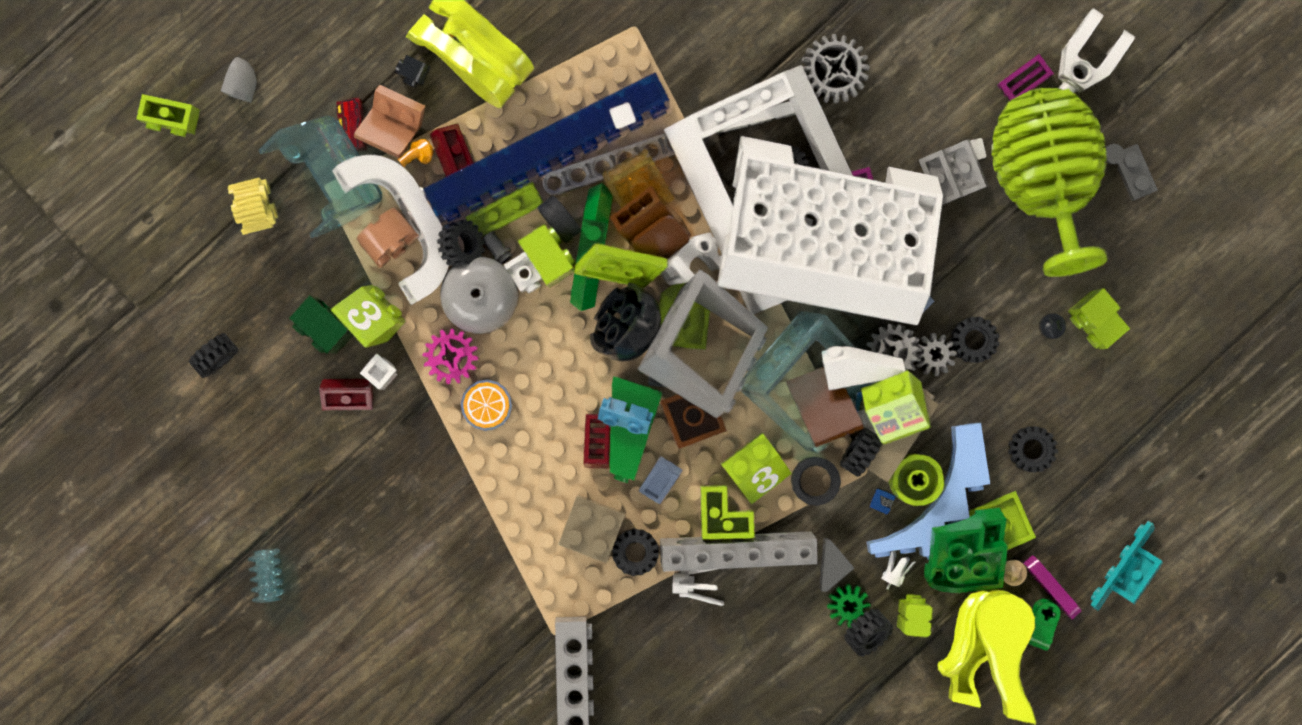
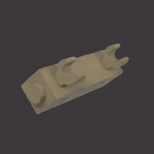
M923 389L930 419L939 404L933 401L934 395ZM920 432L887 444H882L879 452L875 455V459L872 460L871 465L866 469L883 481L888 482Z

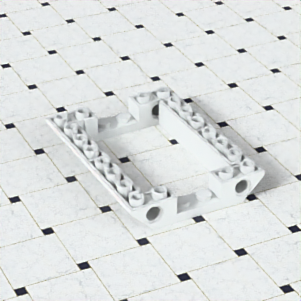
M802 65L771 77L664 129L721 253L723 252L725 236L730 232L733 205L702 139L719 133L729 126L789 99L821 170L853 176ZM856 224L854 228L855 233L860 237H865L866 228L861 224ZM739 291L747 309L752 314L786 301L784 299Z

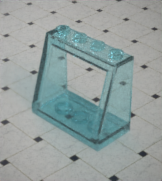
M800 311L744 376L746 382L740 391L805 450L818 454L828 446L829 442L815 448L809 433H805L769 394L815 340L819 341L827 350L834 346L855 347L825 314ZM879 381L845 387L854 407L856 394L862 392L861 388Z

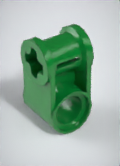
M1043 598L1037 600L1032 608L1035 626L1028 645L1047 651L1053 641L1054 632L1061 613L1056 604L1049 599ZM1049 608L1051 610L1050 614L1043 615L1041 613L1043 609L1047 610Z

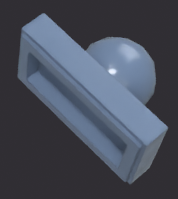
M660 457L638 491L656 503L661 504L683 470L665 458Z

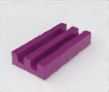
M1038 54L997 84L999 89H1002L1004 96L1008 97L1011 101L1035 89L1054 75V73L1041 55ZM1036 62L1040 64L1038 68L1012 87H1007V83ZM1042 70L1046 72L1044 76L1018 95H1013L1012 92Z

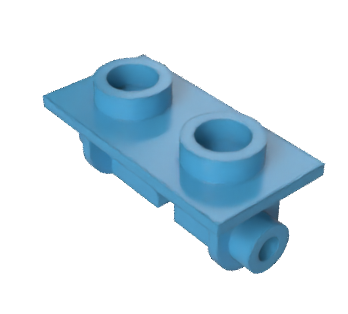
M611 397L603 399L599 409L598 420L609 426L617 425L627 428L628 431L635 434L643 433L647 435L653 416L649 409L632 404L630 411L626 412L624 410L627 402Z

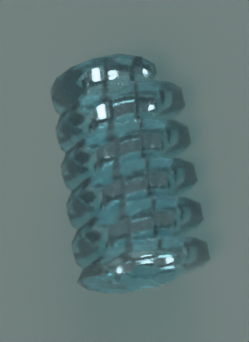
M271 548L251 551L255 555L249 557L248 561L254 562L256 565L249 568V571L257 573V575L250 578V582L258 583V586L252 588L251 592L259 593V596L253 598L252 602L265 603L282 600V598L277 597L284 594V589L276 587L283 583V579L275 577L282 573V569L274 567L281 563V559L273 557L280 553V549Z

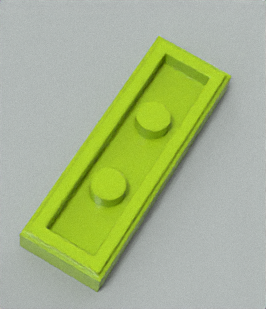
M531 182L471 213L465 218L467 221H472L473 225L479 227L478 232L482 231L483 236L481 238H483L490 232L496 231L533 212L543 203V200L534 183Z

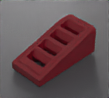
M586 414L583 465L585 468L609 469L611 426L605 424V428H591V423H604L598 420V414ZM591 434H605V438H591ZM590 445H605L604 449L590 448ZM590 455H604V459H590Z

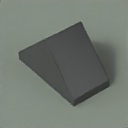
M823 538L819 589L827 592L852 571L854 567L830 539Z

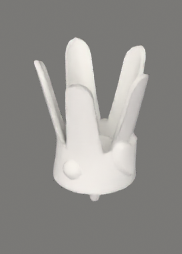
M891 551L887 570L883 572L882 576L883 580L889 582L887 590L891 584L900 587L904 581L905 574L915 564L913 562L906 569L910 558L905 557L899 561L894 569L895 551Z

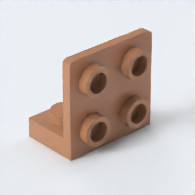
M379 85L374 93L372 109L355 131L354 138L400 158L422 126L425 105Z

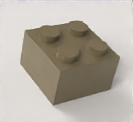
M577 495L558 545L607 563L625 512Z

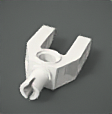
M1092 8L1062 50L1058 79L1061 80L1062 84L1059 88L1062 90L1069 89L1073 93H1080L1104 80L1116 67L1135 39V36L1124 30L1115 45L1106 53L1107 57L1095 69L1088 61L1078 57L1079 51L1104 16ZM1074 68H1078L1083 72V79H1078L1074 76Z

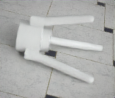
M717 569L686 570L674 573L673 593L679 594V597H689L711 604L724 605V602L721 600L693 593L694 589L717 590L718 587L716 585L694 583V576H689Z

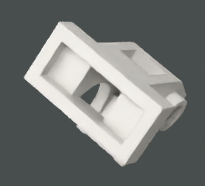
M711 232L690 237L686 245L667 259V268L660 275L669 285L688 282L694 276L689 267L695 257L704 261L711 271L720 270L722 255H718V243L712 237Z

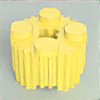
M255 178L228 186L229 194L233 193L235 199L233 200V205H231V210L237 224L242 223L243 225L241 229L243 235L272 228L276 224L275 218H278L275 204H270L268 200V194L271 192L267 179Z

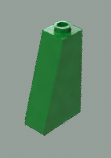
M615 376L612 380V398L627 402L624 411L629 412L633 404L649 409V412L653 413L647 435L643 433L635 434L628 431L627 428L617 425L611 426L610 473L614 474L613 479L628 483L629 479H635L663 392Z

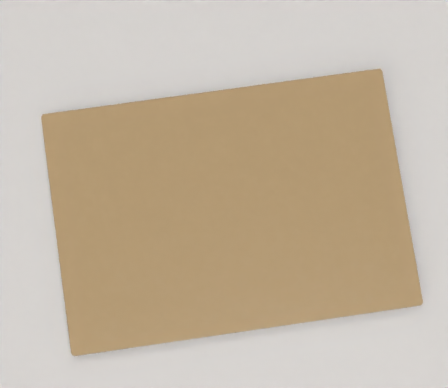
M631 27L514 87V94L502 108H497L485 102L435 128L459 124L476 171L447 181L430 138V134L435 129L412 140L401 156L410 150L412 142L420 139H426L432 145L433 156L428 164H421L415 158L404 168L411 174L419 188L422 187L426 191L429 199L427 202L432 210L435 209L440 215L442 221L440 224L443 227L452 222L466 220L465 217L531 182L534 183L543 202H545L549 197L553 196L548 194L543 187V179L546 174L664 134L665 128L683 120L684 116L638 28ZM629 103L636 121L617 129L610 109ZM668 140L667 144L672 149L670 142ZM648 144L644 147L643 153L646 157L653 158L658 154V148L653 144ZM624 152L621 154L619 161L624 166H630L634 162V156L629 152ZM388 153L381 156L401 165L397 160L399 158ZM676 155L555 196L579 227L582 228L589 188L603 183L614 193L611 217L652 186L683 219L691 233L690 237L711 232ZM601 160L597 162L595 170L599 174H606L610 170V165L607 161ZM575 169L571 174V178L575 182H582L586 177V173L582 169ZM551 177L547 182V187L553 191L560 189L562 181L558 177ZM337 179L324 186V192L372 285L380 288L385 294V299L390 304L398 307L402 312L401 316L406 322L397 331V334L553 635H555L556 617H586L587 620L674 575V573L680 572H663L660 562V539L702 537L700 486L726 485L728 510H752L754 512V533L809 505L800 500L792 490V474L751 504L721 465L723 461L760 433L765 435L791 473L796 465L805 458L820 457L833 463L839 471L841 479L840 488L867 474L866 469L861 476L856 477L840 466L842 456L846 453V449L852 441L849 434L815 448L786 384V381L814 371L815 368L781 303L753 314L768 327L764 335L767 339L763 347L759 351L757 350L754 355L756 358L755 364L744 375L746 379L744 386L739 392L736 391L733 397L736 400L734 406L729 413L724 412L721 415L727 430L726 432L678 449L662 404L659 402L634 480L629 479L628 483L613 479L614 474L610 473V468H585L583 465L586 414H599L603 399L612 398V380L614 376L663 392L660 401L677 395V393L667 387L648 386L649 376L638 370L647 351L634 360L621 362L607 358L595 351L591 345L590 334L594 333L597 324L594 317L602 302L615 288L623 289L628 285L600 279L595 307L580 311L570 303L574 273L551 288L542 280L539 282L541 286L529 294L527 291L520 292L518 288L517 307L512 317L503 327L486 334L470 333L455 326L446 316L440 300L442 282L431 294L412 305L398 283L414 274L422 263L423 250L418 239L404 247L406 252L396 260L391 257V260L381 268L375 264L360 246L357 240L358 235L371 222L374 224L380 220L379 216L384 212L396 208L405 218L392 194L386 188L372 183L360 185L347 193L343 191ZM538 209L494 231L506 248L510 247L513 256L506 263L525 252L518 242L519 240L544 224L547 229L551 228ZM610 218L605 246L634 252L632 246L618 233ZM581 232L569 242L565 243L562 241L558 245L561 251L568 250L575 263ZM459 236L458 243L462 252H464L463 240ZM485 244L482 245L485 248V252L481 253V255L494 260L493 254ZM718 247V251H717V252H718V255L721 256L722 253H721V251H720V249H719V247ZM697 257L691 261L689 269L693 274L701 270L718 283L719 269L711 271L704 261ZM452 265L448 266L447 272L452 268ZM523 269L520 272V277L523 279L529 276L527 269ZM659 274L642 289L649 292L660 304L661 293L671 285ZM724 288L747 308L738 290ZM475 289L472 293L473 298H478L481 295L479 289ZM710 311L706 350L672 346L671 352L723 395L751 336ZM616 312L613 316L620 319L621 314ZM455 329L456 336L463 331L465 332V340L470 337L473 339L470 346L478 347V350L473 352V356L479 357V360L472 362L476 370H468L470 378L462 375L461 383H457L455 378L452 379L451 384L446 383V378L438 382L437 373L432 376L428 374L432 368L431 366H424V363L429 361V359L422 356V353L429 352V348L425 344H433L432 335L439 338L441 337L440 330H444L449 335L450 330ZM451 339L454 347H465L461 342ZM441 343L436 348L434 356L439 355L442 349ZM449 349L445 360L451 361L453 364V358L457 357V353H453ZM468 356L462 359L460 363L461 370L466 365ZM437 366L442 372L451 374L447 366ZM491 380L499 382L508 390L511 396L512 409L510 417L502 426L496 429L486 431L476 429L466 421L462 414L461 401L463 394L470 385L477 381ZM591 423V428H605V424ZM591 434V438H605V434ZM590 445V448L604 449L605 445ZM590 455V459H604V455ZM663 457L683 471L661 504H658L638 490L659 458ZM809 467L801 476V486L811 496H820L826 493L830 487V475L823 467ZM577 495L625 512L617 537L624 531L634 528L643 529L652 535L657 542L659 555L657 563L651 571L641 576H631L630 574L623 573L621 569L617 568L613 560V548L607 563L558 545ZM633 542L627 546L625 553L630 561L639 562L645 557L646 550L641 543Z

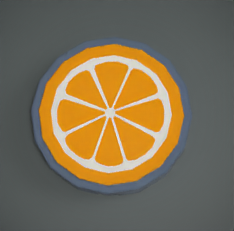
M491 380L477 381L470 385L463 394L461 401L462 414L466 421L474 428L484 431L493 430L502 426L510 417L512 399L508 390L499 382Z

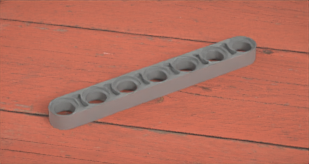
M664 133L552 171L544 177L543 187L550 195H561L675 156V153L668 146V138ZM710 137L703 140L704 145L707 144ZM648 144H653L658 148V154L653 158H648L643 153L644 147ZM624 152H629L634 156V162L630 166H624L619 161L621 154ZM601 160L607 161L610 165L608 173L599 174L595 170L597 162ZM575 169L584 170L586 173L584 181H573L571 178L572 172ZM551 177L560 178L562 181L560 189L556 191L550 190L547 187L548 180Z

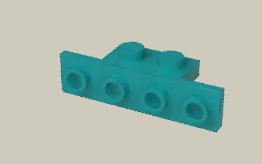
M1147 521L1145 525L1141 524L1134 534L1136 539L1131 546L1127 545L1123 549L1119 557L1121 561L1117 567L1112 566L1105 576L1107 581L1102 588L1098 587L1091 596L1093 601L1091 606L1095 610H1100L1112 591L1135 605L1163 564L1162 560L1142 548L1155 529L1152 522Z

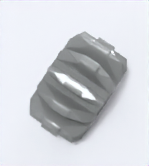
M936 333L930 334V341L927 337L922 336L920 339L923 345L915 344L916 347L922 348L920 353H916V356L921 359L915 365L916 368L925 365L923 370L925 375L929 374L932 369L933 376H939V368L943 373H947L949 370L946 364L951 366L955 364L953 360L949 359V356H955L957 352L948 350L954 343L950 341L944 344L946 340L945 335H941L937 341ZM937 349V354L940 357L932 361V355L929 352Z

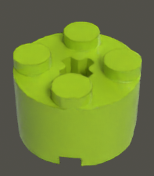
M907 454L888 483L893 494L899 500L913 506H922L934 502L940 496L944 488V477L941 466L933 458L921 454ZM920 474L919 479L921 483L912 485V476Z

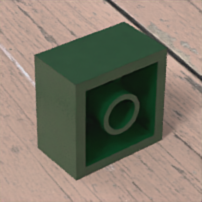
M309 295L289 317L294 322L292 328L300 335H306L313 339L311 344L322 354L324 352L326 354H338L354 336L331 311V308L315 296Z

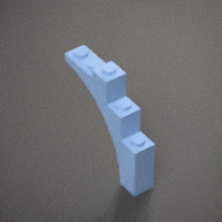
M981 423L951 426L952 451L942 493L917 519L905 528L887 537L868 541L867 548L870 554H875V557L890 556V551L900 550L901 554L916 552L915 547H919V554L923 557L927 556V560H929L932 527L944 526V522H947L949 525L969 518L965 488L968 487V492L984 489L983 485L990 484Z

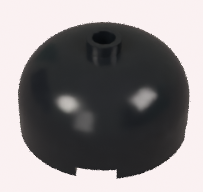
M628 283V286L623 289L615 288L604 299L594 317L597 324L594 333L590 334V342L593 349L609 359L621 362L634 360L643 355L649 349L661 327V310L656 299L649 292L634 283ZM616 312L621 314L620 319L613 315Z

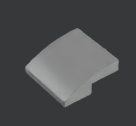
M970 139L919 159L924 174L938 177L943 193L942 205L988 187Z

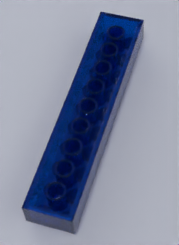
M656 72L423 188V191L436 217L442 222L446 220L448 223L454 222L462 217L460 213L468 209L471 212L478 210L484 206V201L493 198V200L500 199L507 195L506 190L514 186L516 189H519L529 184L530 178L536 175L543 177L553 171L552 167L560 163L562 166H565L576 160V155L582 152L585 155L599 148L598 144L606 140L608 143L619 139L621 132L630 129L631 132L644 126L643 121L651 117L653 120L663 117L667 114L666 110L669 109L670 99ZM629 103L636 121L617 129L610 109Z

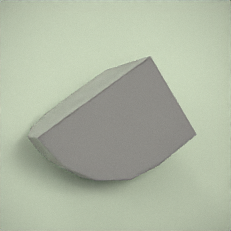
M236 57L228 68L221 92L227 96L251 103L256 89V75L254 69L247 61Z

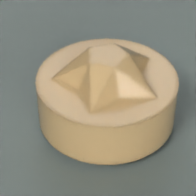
M1017 560L1006 561L1004 582L1011 586L1022 584L1027 577V570L1024 564Z

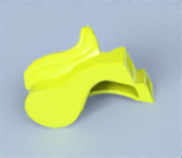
M433 0L428 8L436 14L449 18L443 31L435 27L433 20L424 14L409 30L406 38L434 52L477 95L489 104L502 108L514 94V87L521 85L533 72L534 66L518 46L501 34L465 0ZM449 34H452V35H454L455 37H457L458 40H459L462 44H460V43L457 42L455 39H453L451 36H449Z
M990 589L970 594L959 609L951 650L944 660L938 662V671L943 676L950 677L948 698L951 701L980 708L981 704L973 679L979 666L988 660L992 678L1002 699L1003 714L1011 719L1036 724L1033 710L1026 699L1019 676L1022 654L1035 626V618L1031 607L1023 599L1003 589Z

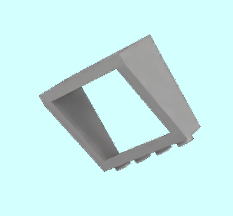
M699 270L681 287L638 370L718 418L724 412L729 413L734 406L736 400L733 397L736 391L739 392L746 382L744 375L755 364L756 358L754 355L765 344L767 338L764 335L768 327L723 287H718V283L708 274ZM694 301L751 336L723 395L669 351Z

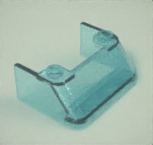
M323 116L279 129L258 150L260 154L280 149L283 156L289 162L294 164L305 162L330 204L321 210L323 222L309 234L311 238L344 226L375 207L382 200V192L377 184H363L347 193L343 191L332 170L337 165L360 155L340 122L332 116Z

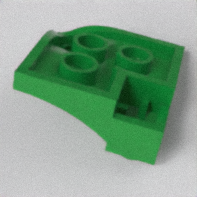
M1000 508L975 510V514L965 520L949 525L932 527L929 563H925L924 577L931 588L948 593L1003 588L1008 549L1004 541L1007 519Z

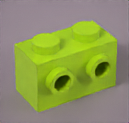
M142 94L136 119L146 124L145 128L159 132H161V128L171 129V134L186 137V133L195 135L200 110L190 104Z

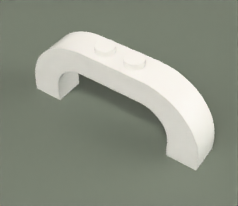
M363 155L351 158L337 165L332 172L345 193L360 185L372 183L386 188L392 194L408 223L419 235L418 240L423 250V259L419 269L398 284L411 305L431 294L444 279L449 265L446 264L447 260H442V252H438L440 244H437V239H440L438 236L439 231H443L440 224L442 221L438 212L435 209L432 210L427 202L429 199L426 191L422 187L419 188L414 178L404 167L385 157Z

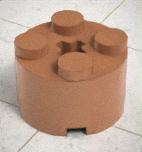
M396 208L379 216L380 220L374 224L371 222L357 237L360 246L379 268L386 265L391 260V257L394 260L401 257L406 252L404 247L412 244L419 238L417 232Z

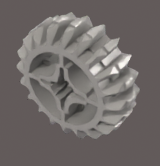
M832 34L831 42L828 41L826 36H823L821 38L822 45L818 41H814L812 45L815 50L807 48L806 54L809 57H803L801 61L803 64L808 65L804 66L803 69L806 74H809L807 78L809 82L811 81L812 88L817 89L816 97L819 98L821 93L824 94L823 101L825 103L828 102L830 96H833L834 104L839 102L840 95L844 102L849 100L848 93L852 97H856L858 93L855 88L862 90L864 84L861 81H867L869 77L863 72L868 71L870 66L862 64L868 59V56H859L863 47L860 46L855 50L853 46L856 41L852 39L849 44L845 43L847 39L845 35L842 36L840 41H837L836 34ZM830 50L841 51V54L836 58L821 55ZM848 56L853 61L855 67L854 77L850 75L851 71L845 66ZM840 60H842L838 69L840 73H833L832 76L828 78L834 64L837 65V63ZM815 61L820 63V67L825 72L822 82L816 75ZM834 80L849 83L842 88L828 87Z

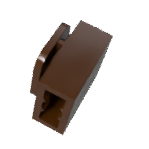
M652 186L610 217L618 233L632 246L634 252L668 259L685 246L691 236L683 219Z

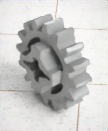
M888 324V330L884 327H879V335L872 333L871 336L874 342H867V346L871 347L870 352L903 359L905 371L908 369L916 370L913 363L914 361H921L916 356V353L921 352L922 348L915 345L920 340L919 338L912 337L914 331L909 329L905 331V326L898 325L896 328L895 325ZM893 335H899L904 340L897 341L896 338H893Z

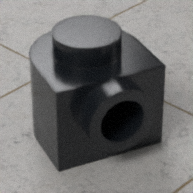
M406 55L404 60H399L395 73L403 78V83L416 88L417 85L423 86L431 67Z

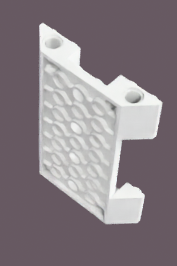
M741 136L733 181L736 193L730 232L725 236L717 286L918 325L930 295L943 198L938 177L888 167L886 183L820 170L794 164L791 146ZM755 204H762L766 208L765 216L760 217L755 214ZM806 214H811L816 218L817 224L815 227H810L805 223L804 217ZM856 224H861L866 228L865 237H860L855 233L854 228ZM906 234H910L915 238L916 244L914 247L906 245L904 241Z

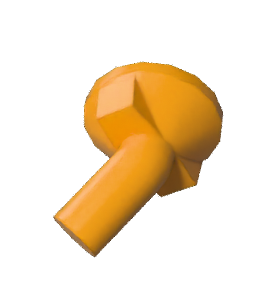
M420 139L412 142L410 150L397 160L403 167L415 158L421 164H428L433 156V147L428 140Z

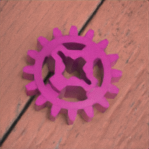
M451 329L449 335L444 330H440L441 337L439 338L432 335L433 344H425L429 348V352L422 353V356L429 359V361L424 363V366H431L432 368L428 374L432 376L437 373V381L441 382L443 378H446L447 384H451L453 378H455L457 383H461L462 375L470 378L468 370H476L472 362L479 360V357L473 356V352L478 350V347L470 346L473 339L470 337L465 340V332L463 331L456 336L455 329ZM451 339L461 342L465 347H454ZM441 343L442 349L439 355L434 356L436 348ZM449 349L451 352L457 353V357L453 358V364L451 361L445 360ZM468 356L466 365L461 370L460 363L463 358ZM437 366H447L451 374L442 372Z

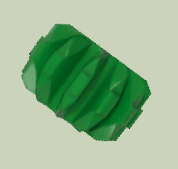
M848 583L845 584V592L837 586L835 589L839 595L829 594V598L835 601V603H828L827 608L831 610L836 609L829 616L831 619L838 617L837 624L839 626L846 620L847 627L851 628L852 620L856 622L857 618L860 615L863 616L866 612L863 611V608H870L871 604L869 602H862L868 597L866 592L859 595L861 590L859 586L854 587L851 592V585ZM846 600H849L851 603L855 602V605H852L853 609L851 611L843 609L846 606L844 604Z

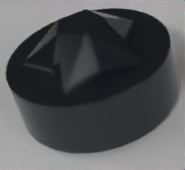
M1047 314L1039 322V331L1047 339L1059 338L1066 330V322L1058 314Z

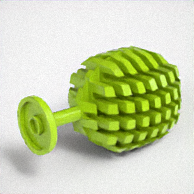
M1061 88L1033 89L1012 99L1000 114L998 126L995 127L992 137L993 167L997 173V179L1001 187L1003 186L1005 189L1004 191L1009 199L1015 202L1017 207L1029 216L1056 218L1064 253L1058 254L1044 263V274L1049 277L1069 276L1086 272L1103 265L1108 260L1106 252L1101 248L1090 247L1080 249L1072 214L1086 207L1088 202L1092 200L1104 177L1105 161L1107 158L1106 147L1104 148V135L1100 131L1101 127L1095 116H1092L1093 112L1086 103L1082 102L1071 90H1062Z

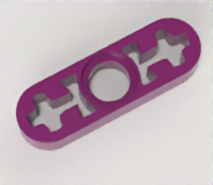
M1032 555L1023 563L1028 572L1071 620L1082 612L1075 601L1035 556Z

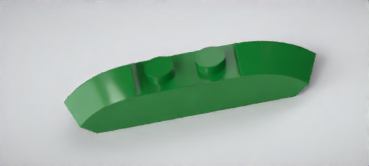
M603 183L588 190L576 263L595 244L606 245L614 193ZM574 270L570 303L580 311L595 307L600 279L577 275Z

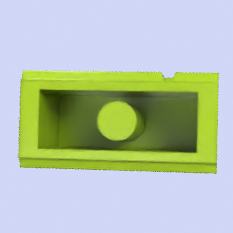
M906 594V598L899 600L898 612L900 614L897 618V627L908 636L928 637L931 632L929 620L932 619V607L925 603L926 599L920 595Z

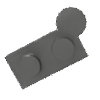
M1110 144L1106 147V162L1118 165L1117 169L1131 201L1158 190L1138 144L1124 150L1118 144Z

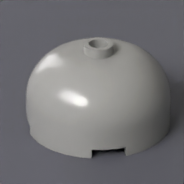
M478 257L470 265L466 263L465 265L455 266L447 272L441 285L440 300L446 316L455 326L470 333L486 334L500 329L512 317L518 303V288L510 273L501 263L487 257ZM475 289H479L481 292L478 298L472 297Z

